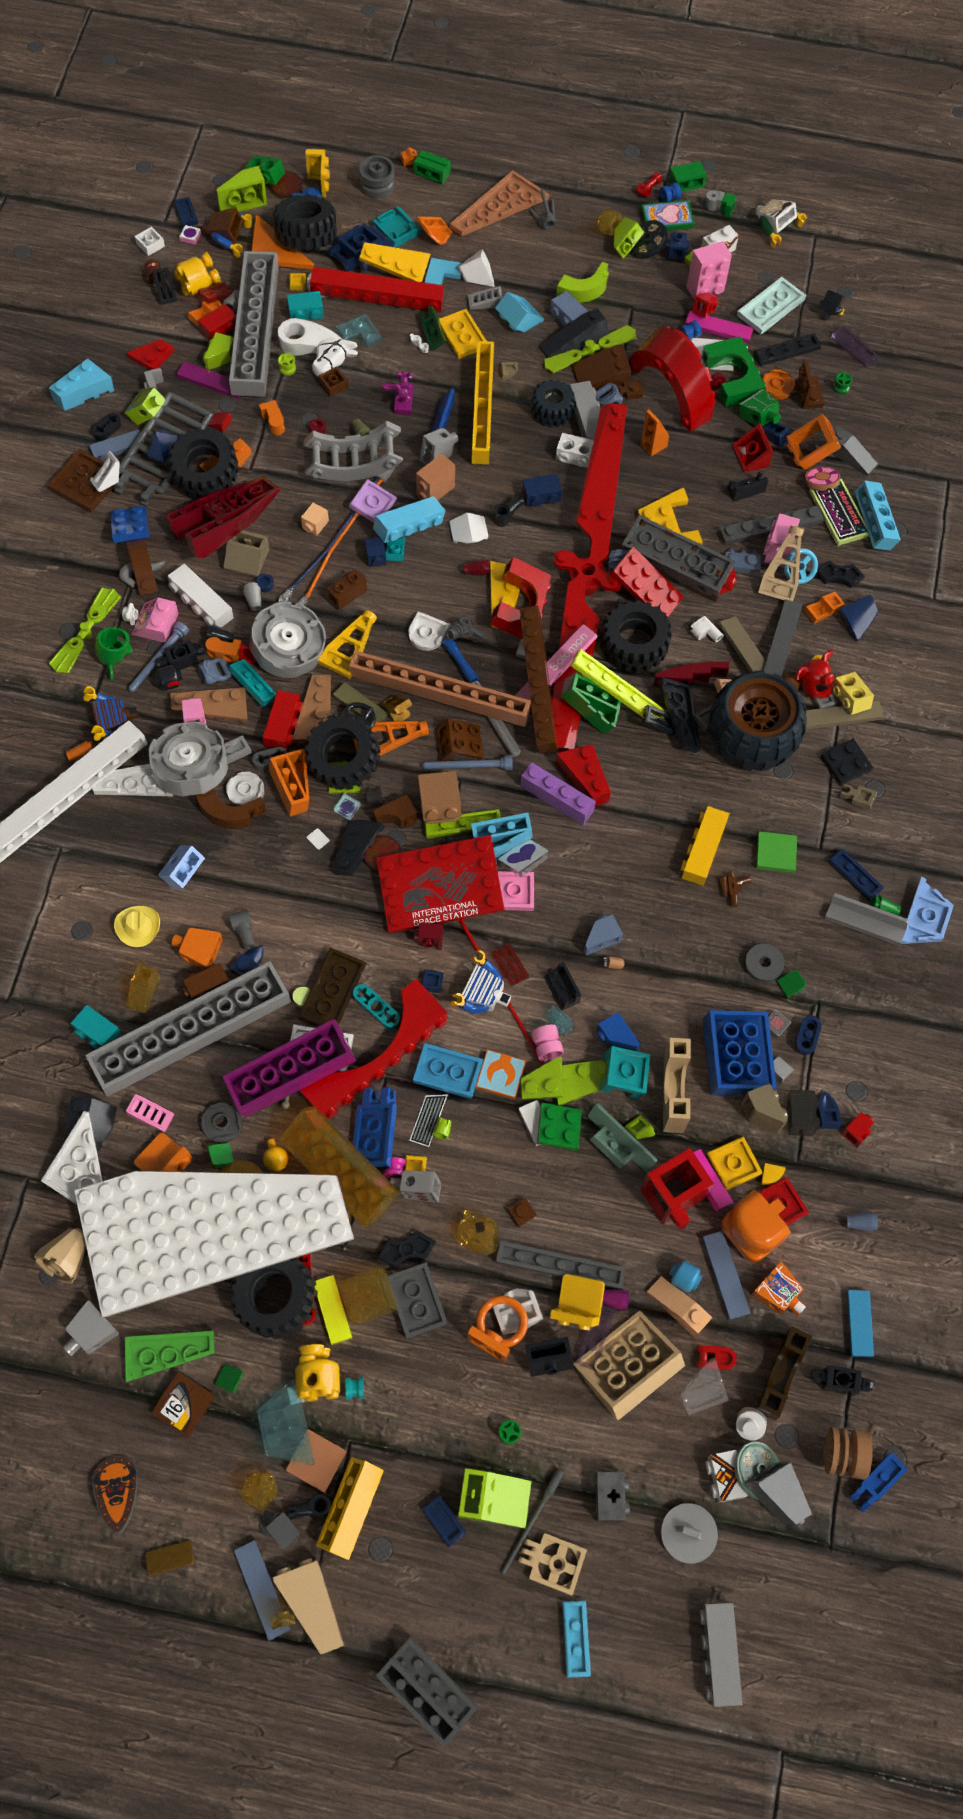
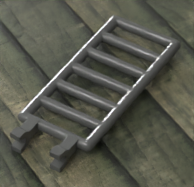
M172 392L166 393L164 404L157 414L149 419L119 465V474L122 476L119 482L115 484V492L122 495L130 479L148 487L141 495L142 501L140 502V505L146 506V508L155 492L165 493L173 480L171 471L167 473L134 455L138 449L147 454L149 453L150 447L142 443L146 437L153 440L155 433L151 429L154 425L177 436L187 434L185 431L159 419L161 414L164 412L194 428H201L202 430H205L213 418L212 412ZM172 400L204 416V419L199 423L167 407V405ZM131 462L163 478L164 481L159 486L127 470L126 467Z

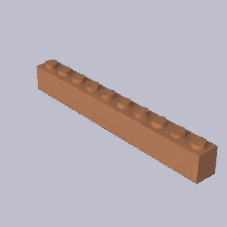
M355 651L349 664L351 677L523 727H526L532 712L531 700L363 652Z

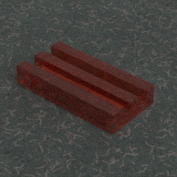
M224 281L198 289V295L207 304L226 299L234 290H230L231 287L229 285L226 286L227 283Z
M510 943L506 947H501L498 951L492 952L511 987L529 978V974ZM507 951L511 955L512 959L514 960L515 964L517 965L518 969L520 970L523 976H520V974L518 973L517 969L515 968L514 964L509 958ZM502 954L505 958L506 962L508 963L509 967L511 968L512 972L516 977L515 980L512 978L511 974L509 973L508 969L506 968L505 964L503 963L499 955Z

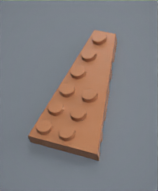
M512 170L450 223V229L461 236H465L543 202L541 188ZM544 191L546 200H548L549 194Z

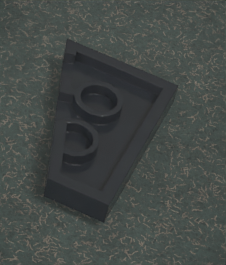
M347 821L332 869L335 875L352 876L364 859V853L369 846L374 844V838L378 832H382L384 829L383 823Z

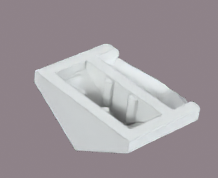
M110 451L107 452L108 457L95 477L90 479L95 488L100 492L119 482L120 462Z
M465 513L450 521L453 543H475L488 539L487 527L483 516Z
M516 1288L503 1295L512 1297L521 1303L527 1313L528 1328L543 1320L534 1291ZM505 1304L493 1306L502 1334L507 1335L517 1332L519 1328L517 1312Z

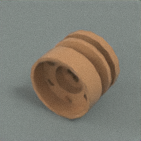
M830 1426L823 1449L826 1474L834 1475L836 1472L838 1476L842 1477L847 1468L850 1478L866 1480L870 1474L873 1446L871 1433L854 1429L849 1438L846 1428L838 1430L837 1427Z

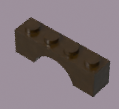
M793 1326L786 1332L755 1408L774 1421L781 1416L793 1377L812 1339L811 1335Z

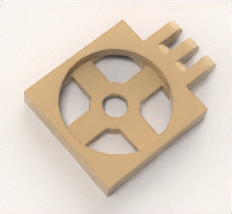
M546 1533L543 1534L540 1544L525 1539L524 1544L531 1546L532 1549L530 1551L522 1548L521 1553L528 1555L529 1558L527 1560L519 1557L518 1562L532 1567L529 1579L572 1596L587 1549ZM555 1543L559 1544L556 1555L549 1556L543 1553L545 1547ZM568 1548L574 1552L577 1566L567 1563L565 1556ZM557 1559L562 1561L560 1569H556L553 1565ZM539 1562L548 1565L551 1570L548 1581L544 1580L539 1572ZM566 1572L573 1575V1579L569 1583L561 1586L557 1585L561 1573Z

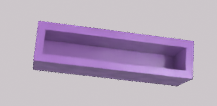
M531 763L522 774L520 787L581 825H584L594 812L596 801L536 764Z

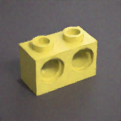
M856 672L836 677L833 687L834 695L840 699L844 708L851 715L871 709L874 695Z

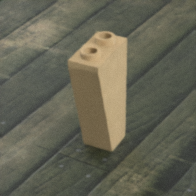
M312 1558L300 1562V1567L294 1570L286 1567L277 1571L278 1576L273 1577L275 1585L320 1654L344 1646L319 1562H313Z

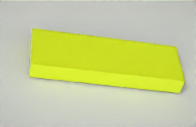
M334 1275L316 1280L317 1285L314 1287L318 1291V1301L331 1345L352 1339Z

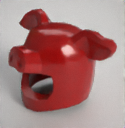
M833 649L825 652L821 659L808 661L796 672L795 679L796 681L800 679L802 691L806 695L823 699L832 694L835 678L827 661L831 658ZM816 685H829L826 690H816Z

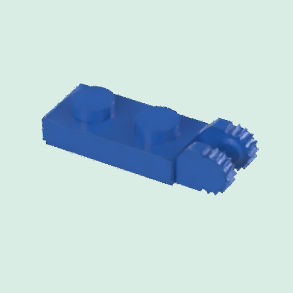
M892 1452L889 1453L869 1474L868 1478L860 1483L861 1486L849 1496V1499L853 1502L866 1491L871 1497L864 1501L859 1508L862 1513L865 1512L908 1469Z

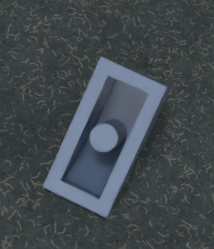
M613 914L610 916L603 915L595 921L585 945V956L621 942L623 933Z

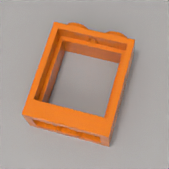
M823 414L787 436L789 442L787 444L788 449L795 455L793 460L798 467L801 466L804 470H807L841 448L829 420ZM822 430L828 443L804 457L799 444Z

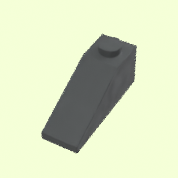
M838 426L834 433L841 448L832 453V455L869 476L878 463L853 434Z

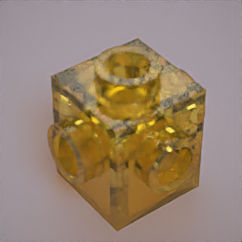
M609 208L603 211L597 218L600 231L613 237L615 228L623 220L618 211Z
M254 1470L253 1474L245 1480L241 1491L244 1503L264 1512L268 1504L274 1501L277 1496L278 1488L274 1476L266 1471L261 1473Z

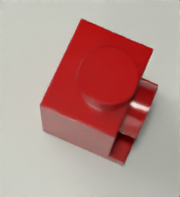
M709 292L697 295L692 312L707 318V315L714 313L716 310L718 297Z
M860 1112L841 1135L858 1148L872 1132L870 1127L875 1122L871 1116Z

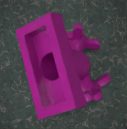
M396 372V376L401 378V382L396 384L383 383L382 389L385 391H396L394 414L411 415L414 384L407 383L408 379H413L412 373Z

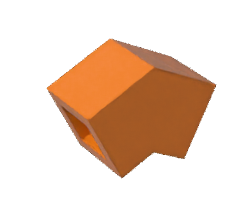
M409 147L401 152V162L404 167L413 165L418 157L416 150Z

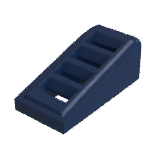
M771 421L765 427H762L767 439L775 445L782 447L788 442L787 436L791 434V428L780 423L774 424Z

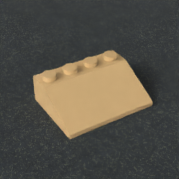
M638 1311L574 1362L573 1365L603 1405L619 1420L685 1366L681 1352L641 1311Z

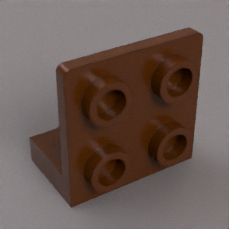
M803 360L802 366L799 367V376L795 381L796 389L799 390V402L802 403L803 409L823 408L824 400L818 377H811L808 362Z
M448 718L436 729L440 761H450L457 754L477 759L484 757L479 725Z

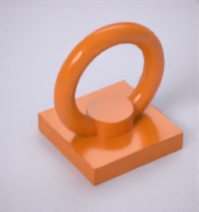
M495 1296L486 1300L478 1310L476 1328L474 1326L470 1328L467 1340L505 1363L509 1356V1348L518 1344L526 1334L528 1317L524 1307L516 1299L509 1296ZM499 1304L512 1307L519 1317L517 1332L512 1337L504 1340L495 1332L485 1328L487 1312L493 1306Z

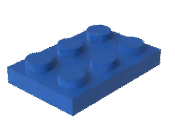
M134 506L131 509H116L110 512L114 543L150 537L146 506Z

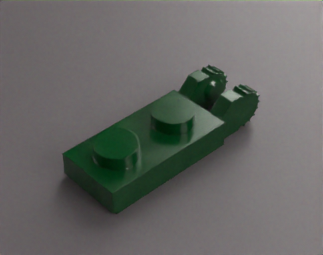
M431 305L428 307L430 316L428 317L422 311L420 312V317L429 348L434 351L447 341L436 310Z

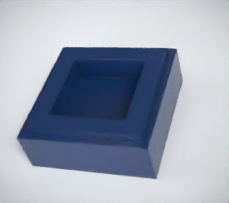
M424 970L422 985L428 992L441 993L444 973Z

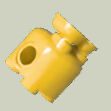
M204 252L201 259L192 257L176 264V270L173 273L176 280H180L181 290L185 297L188 295L191 297L207 290L212 283H221L220 276L215 268L209 274L206 270L213 267V262L208 252Z
M321 1344L299 1347L301 1357H299V1364L295 1368L297 1398L304 1399L306 1402L317 1401L318 1397L326 1396V1399L339 1398V1365L337 1362L327 1359L330 1354V1348H324V1345Z

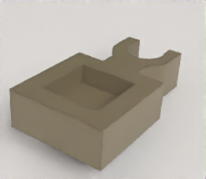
M845 784L844 790L848 791V793L842 791L840 798L852 799L853 805L870 810L877 796V791L858 786L856 790L852 786Z

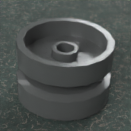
M372 155L360 163V189L363 194L374 199H382L389 196L395 188L394 164L392 161L384 156Z

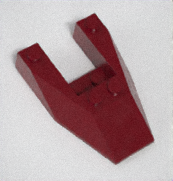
M263 476L209 493L164 515L170 534L176 540L186 538L191 553L198 559L206 558L210 553L216 551L254 523L280 492V489Z

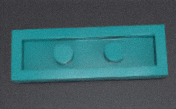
M245 659L229 665L228 670L262 707L275 701V691Z

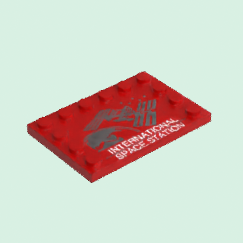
M491 835L377 858L388 932L390 934L419 928V923L441 924L505 911Z

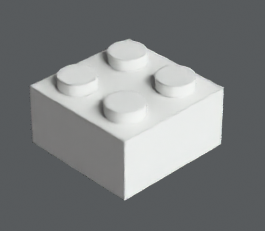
M152 227L135 236L136 244L148 256L165 247L164 239Z

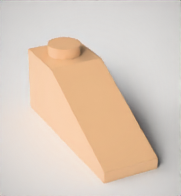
M662 1276L647 1291L694 1338L712 1319L700 1305Z

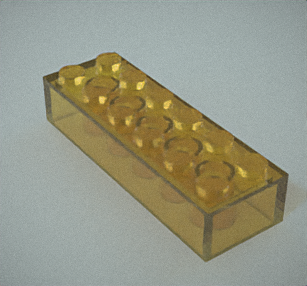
M315 1106L302 1109L278 1139L313 1175L337 1176L346 1209L365 1228L376 1224L401 1194Z

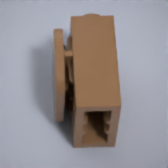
M456 771L418 775L423 821L432 824L458 820L461 817V801Z

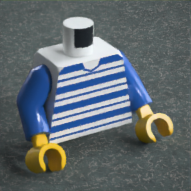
M476 951L479 954V959L477 960L476 957L471 956V960L480 964H476L463 993L452 995L457 998V1002L451 1001L450 1005L453 1007L460 1005L461 1009L471 1014L493 1011L496 1003L507 1007L511 996L502 992L504 989L502 976L496 967L485 958L483 951Z

